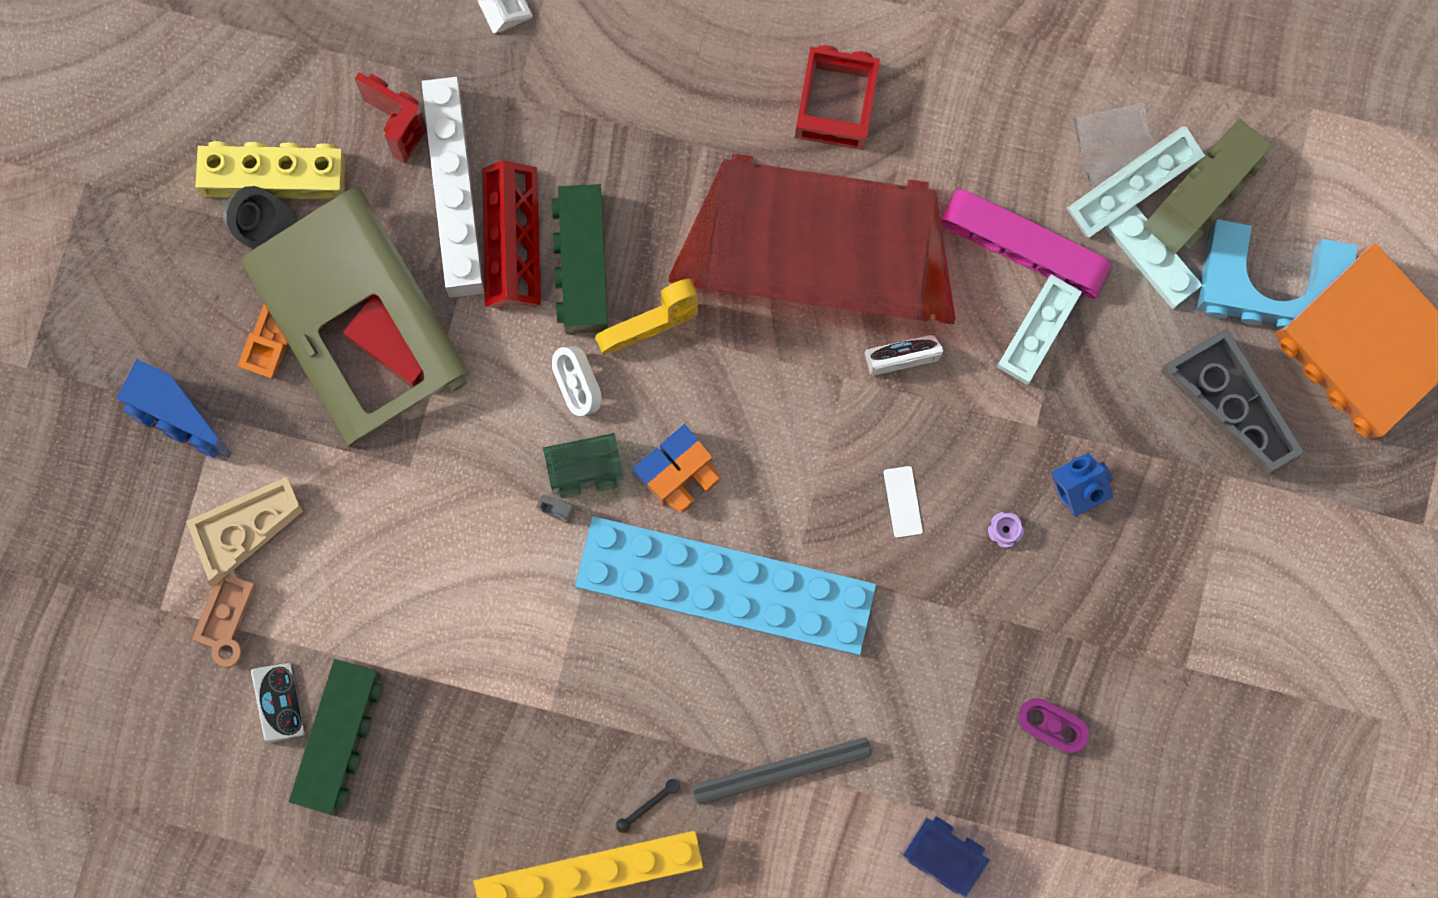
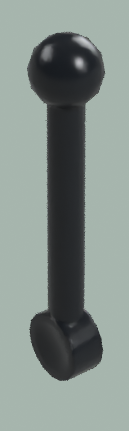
M675 779L668 780L662 791L626 819H619L616 822L617 831L620 833L628 832L630 824L668 794L677 793L680 789L679 782Z

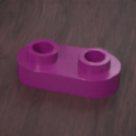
M1040 698L1027 701L1019 709L1018 723L1021 729L1028 735L1066 754H1073L1082 750L1087 745L1089 729L1086 723L1075 715ZM1037 711L1042 715V722L1039 725H1035L1030 721L1031 712ZM1065 729H1071L1074 732L1075 739L1072 742L1064 740L1062 734Z

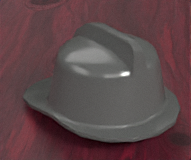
M245 186L220 204L224 208L223 222L225 228L236 240L252 250L298 222L293 210L287 204L257 186Z

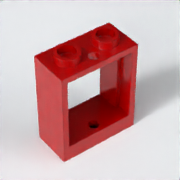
M820 45L817 48L810 47L795 138L864 150L880 59L873 58L872 54L864 51H854L850 54L838 52L837 48L829 45ZM816 68L867 77L859 124L808 115Z

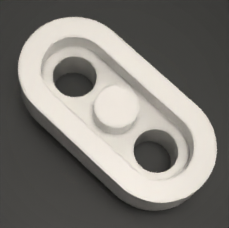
M577 346L559 348L553 355L552 369L569 410L577 416L597 412L602 400L601 391L585 353Z

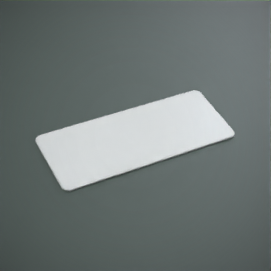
M906 466L884 470L894 536L897 538L922 534L923 530L912 467Z

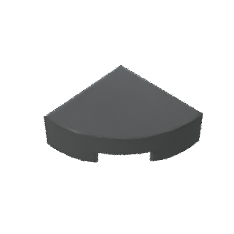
M546 495L541 496L536 506L537 510L564 523H569L574 513L572 505Z

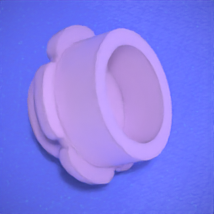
M1000 512L995 514L991 519V526L988 527L990 539L998 542V545L1004 548L1012 547L1014 542H1019L1024 535L1021 519L1014 513ZM1004 526L1009 528L1008 533L1003 532L1002 528Z

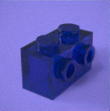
M935 816L933 821L929 818L923 819L900 854V857L959 897L966 898L990 859L983 855L986 849L968 837L963 842L951 833L954 828L937 816Z

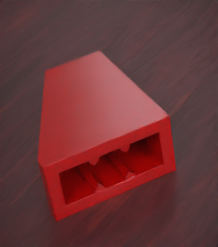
M376 294L372 295L344 330L343 334L347 341L413 388L424 380V372L379 296Z

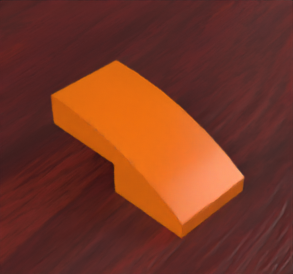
M263 304L254 332L248 335L238 367L273 379L289 345L265 304Z

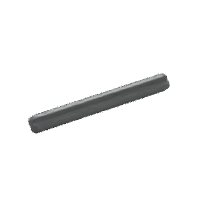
M860 738L698 783L692 787L696 803L703 804L868 758L872 755L868 739Z

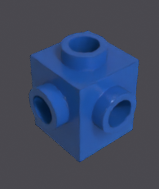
M1089 452L1051 472L1059 499L1075 517L1113 498L1109 484L1113 481V477L1109 468L1104 462L1098 463Z

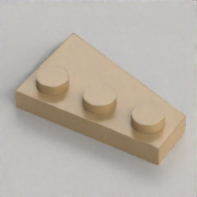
M287 476L186 521L208 581L213 587L303 512Z

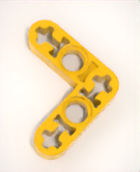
M683 279L665 287L661 291L660 307L597 334L595 339L601 353L605 355L619 351L694 318L698 314V294L691 279Z

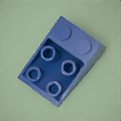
M137 359L116 397L125 406L123 412L132 416V420L148 428H151L153 423L157 424L156 428L163 431L164 435L183 444L185 438L188 439V443L195 446L197 451L215 459L220 454L229 458L231 454L229 448L173 377Z

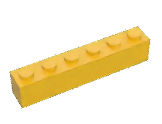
M690 831L473 881L477 898H575L703 869L696 833L695 831Z

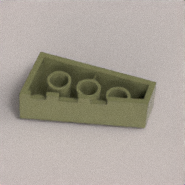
M1239 118L1160 205L1143 227L1174 254L1184 244L1190 249L1204 234L1199 229L1205 221L1212 224L1226 209L1221 205L1225 198L1228 196L1233 201L1247 184L1242 179L1248 172L1254 177L1268 162L1263 156L1272 145Z

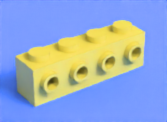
M213 141L209 142L208 146H198L196 189L202 197L230 198L236 191L245 186H257L278 199L332 200L345 192L346 158L341 148L327 143L317 144L315 148H301V145L296 143H282L280 147H266L263 143L247 142L244 144V147L230 146L226 142Z

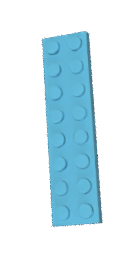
M592 516L575 584L576 589L860 656L876 587L874 583Z

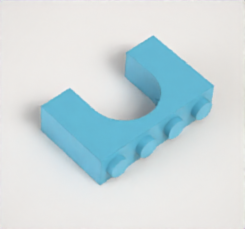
M1216 219L1209 228L1201 277L1202 286L1199 290L1196 310L1206 311V315L1212 318L1225 319L1227 316L1241 318V322L1245 324L1262 325L1265 322L1276 324L1277 329H1282L1356 260L1358 245L1322 239L1313 250L1309 283L1304 295L1291 301H1276L1259 293L1250 282L1247 274L1246 260L1252 226Z

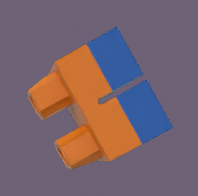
M686 424L682 425L662 442L660 450L658 447L655 448L632 468L633 475L655 495L662 505L667 503L680 515L695 502L693 497L684 488L694 479L705 492H708L720 481V477L712 465V456Z

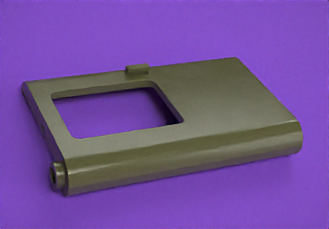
M354 187L343 192L241 258V265L348 447L435 393L444 389L448 393H452L467 384L465 377L470 372L360 187ZM376 294L390 314L425 376L424 380L373 413H368L322 338L320 330L325 324L371 295Z

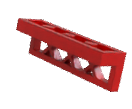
M502 160L482 168L485 307L499 308L511 303L536 307L541 305L537 167ZM515 173L525 175L526 190L523 193L515 184ZM519 206L526 214L527 224L524 227L516 219V209ZM520 241L527 249V259L525 262L517 254V244ZM520 276L528 284V296L518 294V278Z

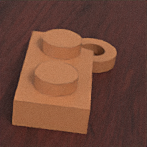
M230 574L213 587L192 637V640L212 647V659L216 664L225 668L233 667L241 659V647L234 639L256 588L254 583ZM224 646H230L233 649L232 657L226 660L222 659L220 650Z

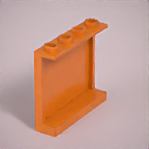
M1377 243L1367 246L1357 253L1356 260L1286 327L1274 333L1279 340L1278 345L1281 350L1289 357H1295L1304 367L1302 369L1304 375L1314 384H1319L1328 393V401L1336 409L1344 411L1351 418V425L1354 430L1365 438L1383 437L1438 384V310Z

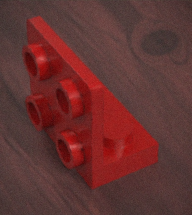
M358 72L354 79L363 100L390 115L384 128V132H386L384 136L392 156L405 164L427 130L423 113L418 106L419 102L406 92L401 91L398 95L388 89V84L374 74H370L367 77Z

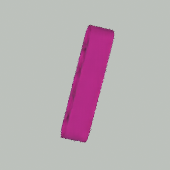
M955 190L940 220V223L951 232L1046 278H1049L1052 274L1082 291L1081 295L1086 297L1098 298L1113 267V264L1107 258L966 190Z

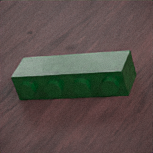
M601 184L558 186V198H552L553 219H559L560 232H553L554 254H561V267H555L556 289L562 288L563 302H556L557 324L564 323L565 334L602 332L608 329Z
M338 659L333 660L288 803L332 816L337 815L338 809L344 811L350 795V789L345 788L349 774H356L361 760V753L357 752L360 739H366L371 729L373 717L368 716L372 702L378 703L382 694L384 682L379 681L381 676L379 672Z

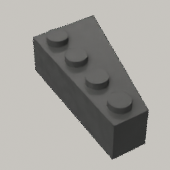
M1228 329L1223 330L1163 366L1161 372L1267 476L1298 459L1304 453Z

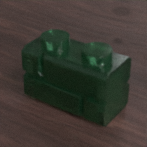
M615 433L543 447L552 493H560L561 498L579 496L582 494V488L596 486V491L610 490L618 487L617 481L624 480Z

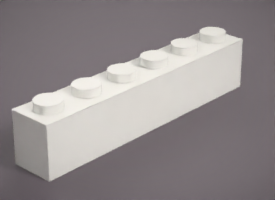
M449 77L422 81L445 288L449 298L484 294L462 97L458 78Z

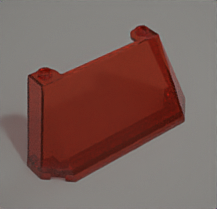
M732 153L731 160H723L671 270L668 281L675 283L690 278L694 279V287L922 321H930L931 314L935 315L934 321L954 324L955 322L936 190L928 189L929 182L908 179L907 186L754 164L752 163L753 156Z

